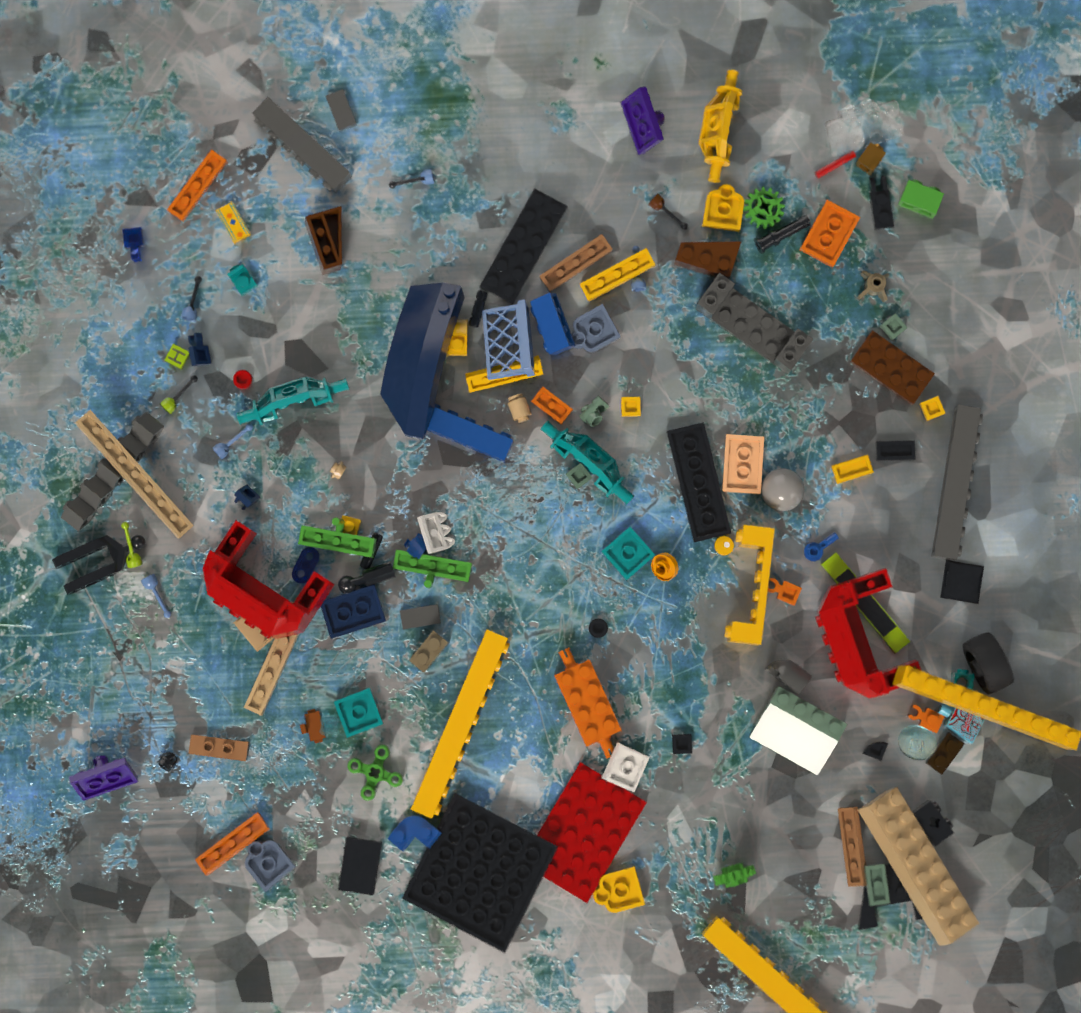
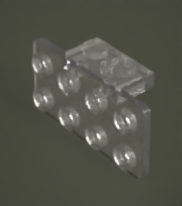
M870 99L863 100L858 105L843 107V110L837 111L838 118L825 123L831 154L834 157L847 154L852 150L857 151L866 148L870 142L879 144L901 137L904 134L899 105L896 100L879 105Z

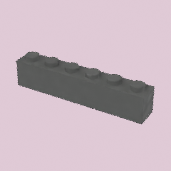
M269 97L254 110V122L260 128L265 127L269 131L267 134L274 141L278 139L282 143L281 147L288 154L292 152L296 156L294 159L301 166L305 164L309 168L308 172L315 179L319 177L323 181L322 185L328 191L333 190L337 193L352 178L350 172Z

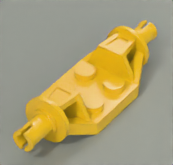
M727 70L725 86L717 87V94L704 109L699 145L705 156L704 162L711 165L708 181L713 183L720 182L722 167L730 166L729 158L732 146L727 143L729 126L733 115L732 111L739 110L740 96H742L743 92L741 89L736 88L739 74L736 70ZM712 149H716L717 156H713Z

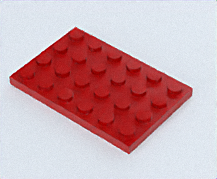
M580 762L537 836L559 846L544 877L588 903L600 879L606 873L647 802L623 787L602 779L603 775Z

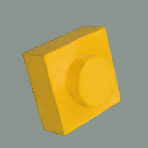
M939 396L920 403L926 421L946 414Z
M621 397V417H640V397Z
M342 515L341 519L345 522L343 533L358 535L361 520Z

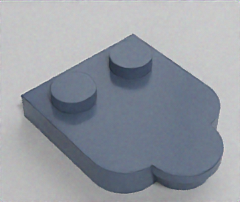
M603 304L579 316L573 322L574 332L571 335L576 346L574 348L576 349L584 348L587 352L594 353L621 338Z
M256 839L248 845L247 851L249 855L245 860V867L264 892L270 890L296 867L275 841L263 842Z

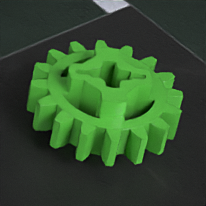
M762 187L761 192L756 188L754 189V195L752 193L748 194L749 199H745L744 202L748 206H745L743 211L748 212L745 218H751L750 224L755 222L757 223L756 228L761 224L766 229L767 224L774 227V221L780 222L778 216L783 217L784 212L781 210L785 208V205L780 204L783 201V197L777 198L778 191L773 194L772 188L765 191V188ZM756 200L757 206L752 209V203ZM761 205H763L764 207L767 206V211H765V209H760ZM776 207V214L772 216L771 210Z
M743 862L721 868L722 873L713 876L716 886L725 884L726 888L748 882L747 877L756 874L753 864L744 867Z

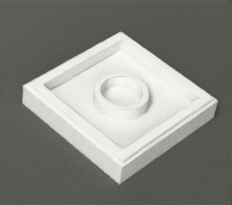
M617 742L602 779L635 792L650 757Z

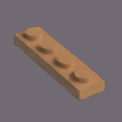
M601 234L541 274L539 278L551 293L606 256L613 249L603 234Z
M858 807L838 808L848 887L866 886L864 872L866 863Z

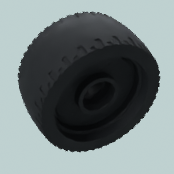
M990 632L980 634L963 644L962 647L966 661L979 686L986 694L995 693L1014 683V676L1008 659L1000 644Z

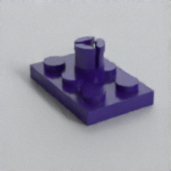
M646 86L639 87L620 102L638 155L645 154L664 140L660 126L664 124L665 120L664 114L660 110L654 111Z
M107 756L95 757L92 760L93 769L77 772L75 775L69 776L70 784L83 801L138 782L136 773L125 758L116 759L109 763Z

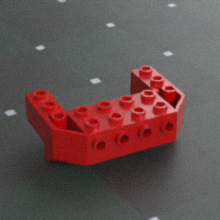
M235 520L215 552L209 551L203 565L207 595L214 599L213 603L223 608L225 606L230 609L229 613L236 618H239V616L244 618V623L254 629L255 626L261 630L260 634L268 639L270 637L279 639L303 633L335 584L314 571L294 603L290 602L236 566L257 533Z
M886 568L829 586L817 609L818 616H815L818 627H822L824 634L821 635L824 645H828L830 653H828L831 664L835 663L837 671H834L837 682H841L843 686L869 699L889 694V691L901 688L893 685L898 666L907 665L922 671L917 660L881 671L877 668L856 605L859 598L893 587Z

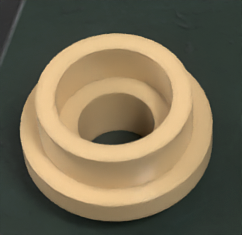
M340 461L333 464L329 471L332 473V478L339 479L346 469V466L343 465L344 462Z

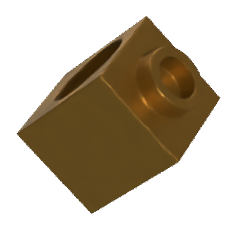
M870 142L855 165L871 176L886 152H884L883 147L879 144Z

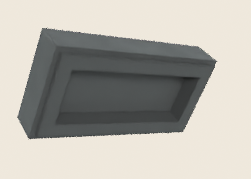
M343 89L326 95L339 132L356 126V121Z
M438 604L400 610L403 630L441 623Z

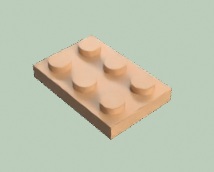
M725 435L722 492L761 494L764 437Z

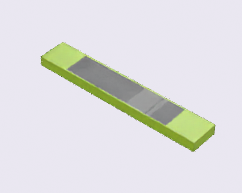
M836 552L821 564L836 584L856 578V575ZM872 595L857 599L858 604L856 607L894 654L911 642Z

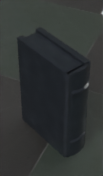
M346 837L345 846L343 847L340 878H338V890L367 895L374 894L382 842Z

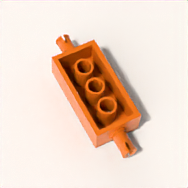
M570 647L566 648L565 651L568 657L565 656L563 650L558 652L565 665V671L554 675L586 747L596 742L600 743L606 756L605 758H610L611 755L608 749H610L611 753L615 749L610 739L611 735L622 730L590 659L580 664L576 663Z

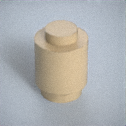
M522 393L509 397L508 406L513 420H518V423L529 420L528 416L532 414L526 397H523Z

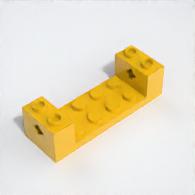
M743 525L736 532L735 542H739L738 547L760 549L761 551L757 552L756 564H759V570L755 571L754 583H757V588L752 593V602H755L754 609L750 611L749 619L753 623L730 622L725 627L724 633L727 642L756 646L762 644L775 528Z

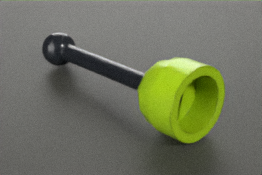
M192 375L190 381L173 398H165L160 405L171 414L176 409V400L192 383L197 382L198 377Z

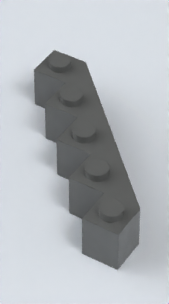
M147 412L141 417L137 416L131 423L133 427L130 433L124 438L120 437L118 439L137 463L146 454L145 451L149 445L156 442L164 428L163 424ZM105 458L101 459L98 463V470L95 476L90 480H84L80 485L81 491L78 497L73 501H67L62 508L64 511L61 518L78 532L91 522L95 517L93 514L97 509L104 506L112 496L111 492L115 487L120 486L125 480Z

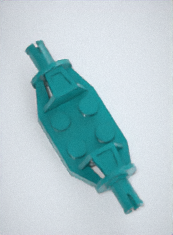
M303 377L269 388L258 402L252 400V409L236 413L238 422L241 425L256 419L261 426L263 422L278 419L277 408L284 409L296 402L303 403L308 398L312 399L314 406L329 401L333 403V394L350 390L347 380L344 378L329 383L326 377L322 378L323 381Z
M547 421L540 430L553 440L550 446L551 449L554 448L564 459L573 454L577 461L582 462L592 474L599 477L594 485L606 493L605 496L607 498L611 494H615L626 505L633 499L635 495L622 486V481L625 477L620 476L616 460L589 436L568 432L569 428L560 432L550 421Z

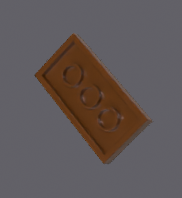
M873 330L850 361V363L911 405H914L935 375L934 372Z

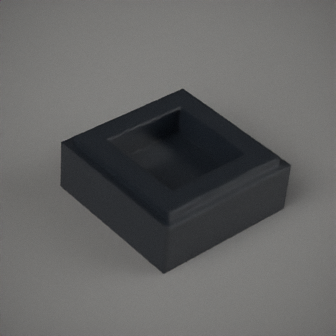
M691 734L672 735L673 754L692 753Z

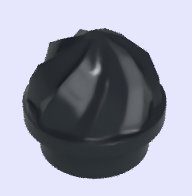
M165 752L159 756L160 759L157 761V764L162 769L169 772L175 768L177 757L174 753Z

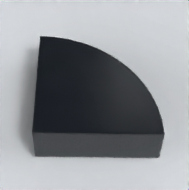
M872 743L865 748L862 754L882 761L888 743Z

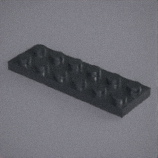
M534 188L480 284V288L513 305L568 206Z
M704 422L666 431L693 543L731 534Z

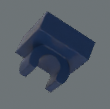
M247 484L238 489L234 494L236 497L234 502L238 503L241 501L244 504L242 510L252 506L260 499V496Z

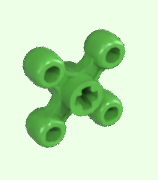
M378 745L374 752L375 760L369 765L364 764L358 758L349 760L347 768L351 773H363L366 776L367 783L360 793L361 797L366 801L375 798V788L379 781H386L392 787H399L403 783L401 773L388 772L384 769V761L390 755V749L386 745ZM380 749L385 750L386 753L384 756H381L379 754ZM353 762L358 763L357 769L352 768ZM373 767L380 770L378 778L371 776L370 772H372ZM393 776L399 778L398 783L392 781ZM367 789L372 793L369 797L365 795Z

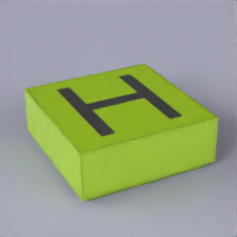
M172 344L164 361L182 370L190 356L189 351Z

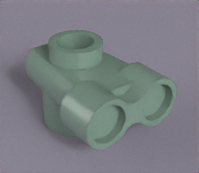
M598 395L590 405L587 404L581 409L579 417L587 425L595 427L603 419L601 413L605 412L610 406Z

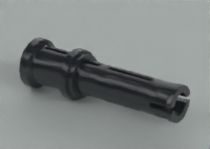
M804 215L776 231L770 230L767 235L755 238L754 242L758 251L763 254L766 249L778 246L783 239L811 226L810 221Z

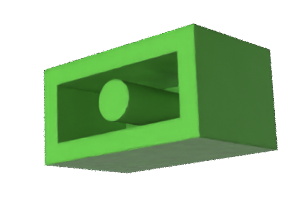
M908 180L898 205L934 218L944 193L940 192V189L936 187L924 186L918 180Z

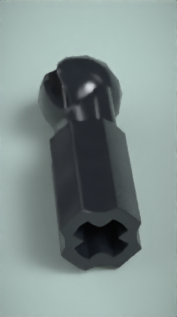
M389 561L363 570L362 575L355 578L348 575L343 576L338 582V587L342 593L346 594L355 591L359 585L371 586L396 577L392 564Z

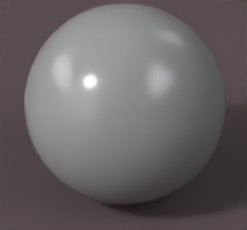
M780 468L773 470L763 480L761 486L762 497L765 503L774 510H792L803 499V481L796 472L790 469Z

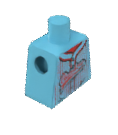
M943 703L938 710L939 714L947 717L944 722L946 728L966 743L973 744L985 720L984 718Z

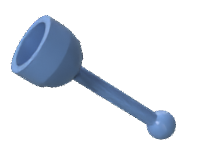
M634 246L632 251L636 254L640 251V248ZM640 275L636 276L631 282V290L634 292L645 291L646 281Z
M248 423L246 428L227 444L218 443L212 449L222 460L228 455L229 446L247 431H251L253 425Z
M155 574L142 579V585L146 589H151L164 611V617H171V612L166 609L156 590L158 581Z

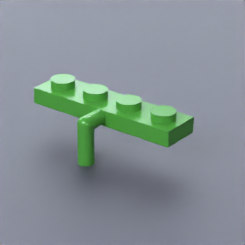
M333 518L332 524L336 525L335 531L301 525L298 544L373 558L377 539L343 533L344 520Z
M396 550L393 569L427 575L424 586L428 589L433 586L434 576L469 582L472 563L424 554L418 559L411 556L407 551Z

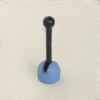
M432 169L422 171L420 177L399 182L391 181L389 182V187L393 189L398 185L421 181L426 185L434 184Z
M196 276L194 279L196 283L190 306L185 307L181 314V318L187 321L195 322L197 318V311L193 306L199 283L202 282L200 276Z

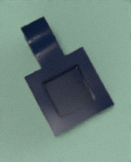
M194 333V335L188 336L189 344L192 345L188 348L191 365L208 366L212 364L209 347L203 346L202 333Z

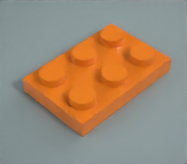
M826 200L800 251L833 268L860 217Z

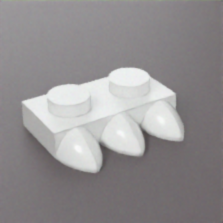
M435 512L417 518L428 554L446 550L455 543L453 538L444 537L451 531L450 526L440 524L447 518L445 513Z

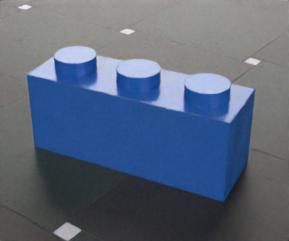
M548 293L530 301L532 306L530 310L532 315L536 317L537 329L543 336V346L549 355H557L576 347L557 294Z

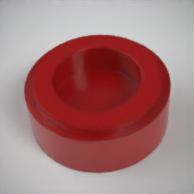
M239 370L233 376V383L237 388L245 390L252 385L253 378L248 371Z

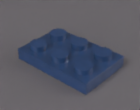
M375 585L324 600L321 605L331 639L386 622Z

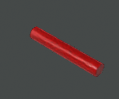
M852 150L814 172L815 176L819 179L856 157L855 152Z

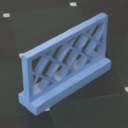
M519 300L518 304L483 310L488 380L527 374V377L535 376L530 314L526 300ZM516 311V316L512 320L505 317L508 312ZM496 314L499 317L493 324L490 323L487 315ZM502 319L509 323L503 331L496 327ZM512 326L518 329L513 338L506 334ZM495 329L500 334L493 341L489 338V334ZM505 336L510 341L505 347H502L498 342ZM513 343L519 346L515 354L508 351ZM495 346L502 350L496 358L490 354ZM505 353L512 357L506 365L499 361ZM515 360L521 364V369L512 370L509 367ZM496 363L503 367L500 372L492 373V368Z

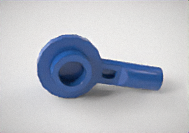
M834 532L819 544L815 542L807 544L804 548L805 558L809 561L819 560L823 555V549L839 539L837 534Z

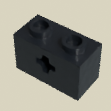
M927 800L914 809L912 813L932 846L936 847L954 834L951 829L954 826L947 817L943 818L940 814L942 809L935 801ZM930 818L937 819L935 821L936 826L930 825Z

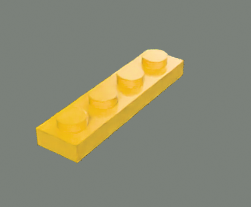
M645 248L580 283V286L590 302L656 265L649 251Z
M539 355L533 356L535 376L543 375ZM514 361L509 368L512 370L521 369V364L518 361ZM501 365L494 366L492 373L500 372L503 367ZM487 368L465 373L469 393L535 377H527V374L488 380Z

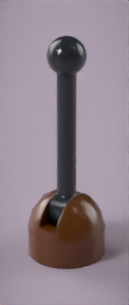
M657 193L648 205L655 210L662 209L680 225L682 230H686L688 224L683 223L664 206L663 197Z

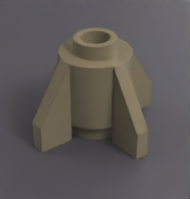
M863 270L860 275L866 281L864 284L865 290L857 298L861 300L869 294L872 296L878 295L883 303L887 301L884 288L886 286V279L890 275L888 273L884 275L879 273L871 274Z

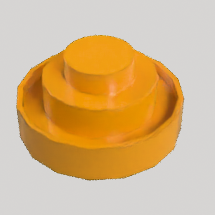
M660 553L651 562L652 572L659 580L669 581L678 574V563L669 553Z

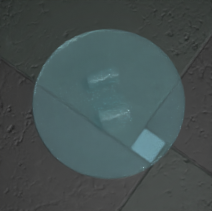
M918 725L904 728L898 737L900 750L904 755L913 760H927L934 755L937 748L934 735L928 729Z

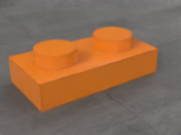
M543 386L531 401L560 425L563 424L573 411L571 407Z

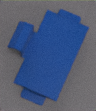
M420 533L417 534L415 539L413 538L411 541L407 539L404 543V546L408 548L406 551L418 559L426 550L423 536Z

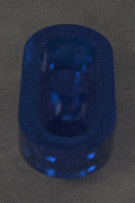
M307 547L302 550L292 570V578L295 582L305 584L314 573L320 560V554L315 548ZM308 553L313 554V558L311 560H307L306 558ZM300 570H303L305 573L303 577L298 576Z

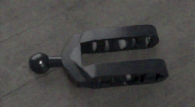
M105 535L53 558L52 561L55 568L59 569L108 547L114 561L112 564L65 584L63 587L67 595L76 593L123 571L126 552L129 551L128 543L122 545L110 536ZM141 535L133 536L131 539L132 547L135 550L144 548L145 538Z

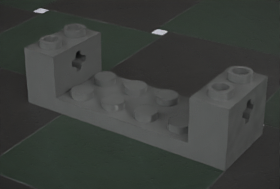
M719 273L701 297L695 309L788 375L811 344L813 338L799 328L794 332L733 288L735 283Z

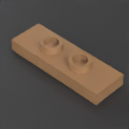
M191 734L188 754L247 761L249 742Z

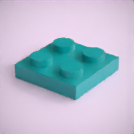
M631 527L627 528L601 551L626 581L655 556L652 550Z
M371 688L334 701L347 738L384 724Z

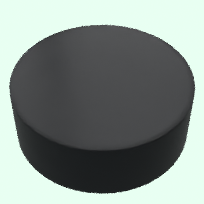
M598 618L591 621L589 632L593 637L601 638L606 635L608 625L603 619Z

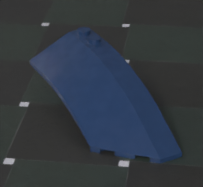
M444 282L410 286L392 339L380 392L382 399L387 404L406 437L420 440L425 438L435 409V400L448 347L465 299L460 285Z

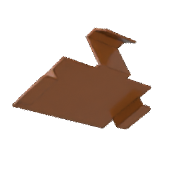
M315 709L308 710V714H304L306 723L300 725L302 734L309 733L310 742H322V739L325 738L320 712Z

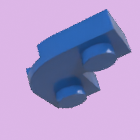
M410 816L402 820L387 839L404 852L415 837L426 847L430 848L441 835V832L426 819L419 816Z

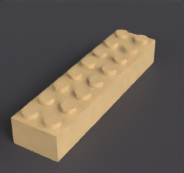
M897 787L886 790L858 809L939 946L952 944L979 924Z

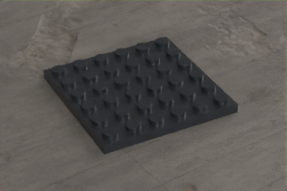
M454 793L437 827L441 835L430 848L427 847L402 899L506 953L559 846Z

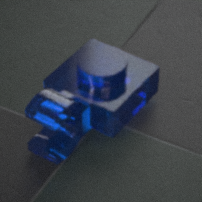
M142 228L122 229L124 248L126 250L130 249L131 259L134 263L141 262L139 248L145 247Z

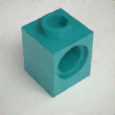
M957 669V673H951L952 683L958 685V680L964 678L966 680L965 688L973 690L974 674H969V670Z

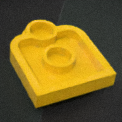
M723 184L717 190H712L708 193L702 227L740 232L744 198L735 192L733 186Z
M635 866L605 874L600 879L599 886L593 893L594 901L599 905H605L606 909L612 913L646 904Z

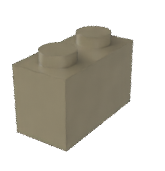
M433 630L409 661L423 673H426L449 643Z

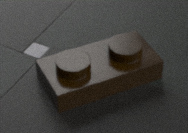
M947 732L925 763L940 775H943L964 746V743L950 732Z

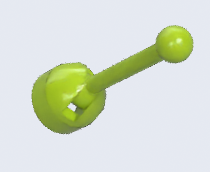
M123 522L121 527L125 531L130 551L126 558L127 567H138L143 564L142 559L138 553L133 551L128 531L129 524Z

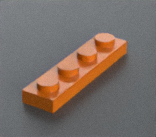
M211 149L167 211L184 222L228 161Z
M257 812L195 860L203 873L208 876L270 828L261 814Z

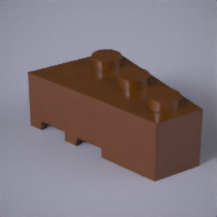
M342 206L305 216L304 223L322 275L341 270Z
M741 241L681 242L674 265L714 278L721 273L729 279Z

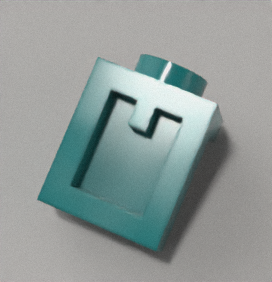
M244 264L235 265L229 270L230 272L227 275L241 296L257 287Z

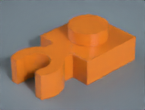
M770 578L769 581L773 582L775 587L774 589L768 588L767 592L778 593L776 599L795 606L802 588L785 580L780 585L776 579Z
M912 705V708L917 710V714L915 716L908 714L907 717L912 720L919 719V726L937 734L945 716L929 708L922 712L919 706Z

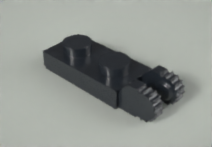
M886 176L880 177L882 191H876L874 177L869 178V198L874 231L894 228Z

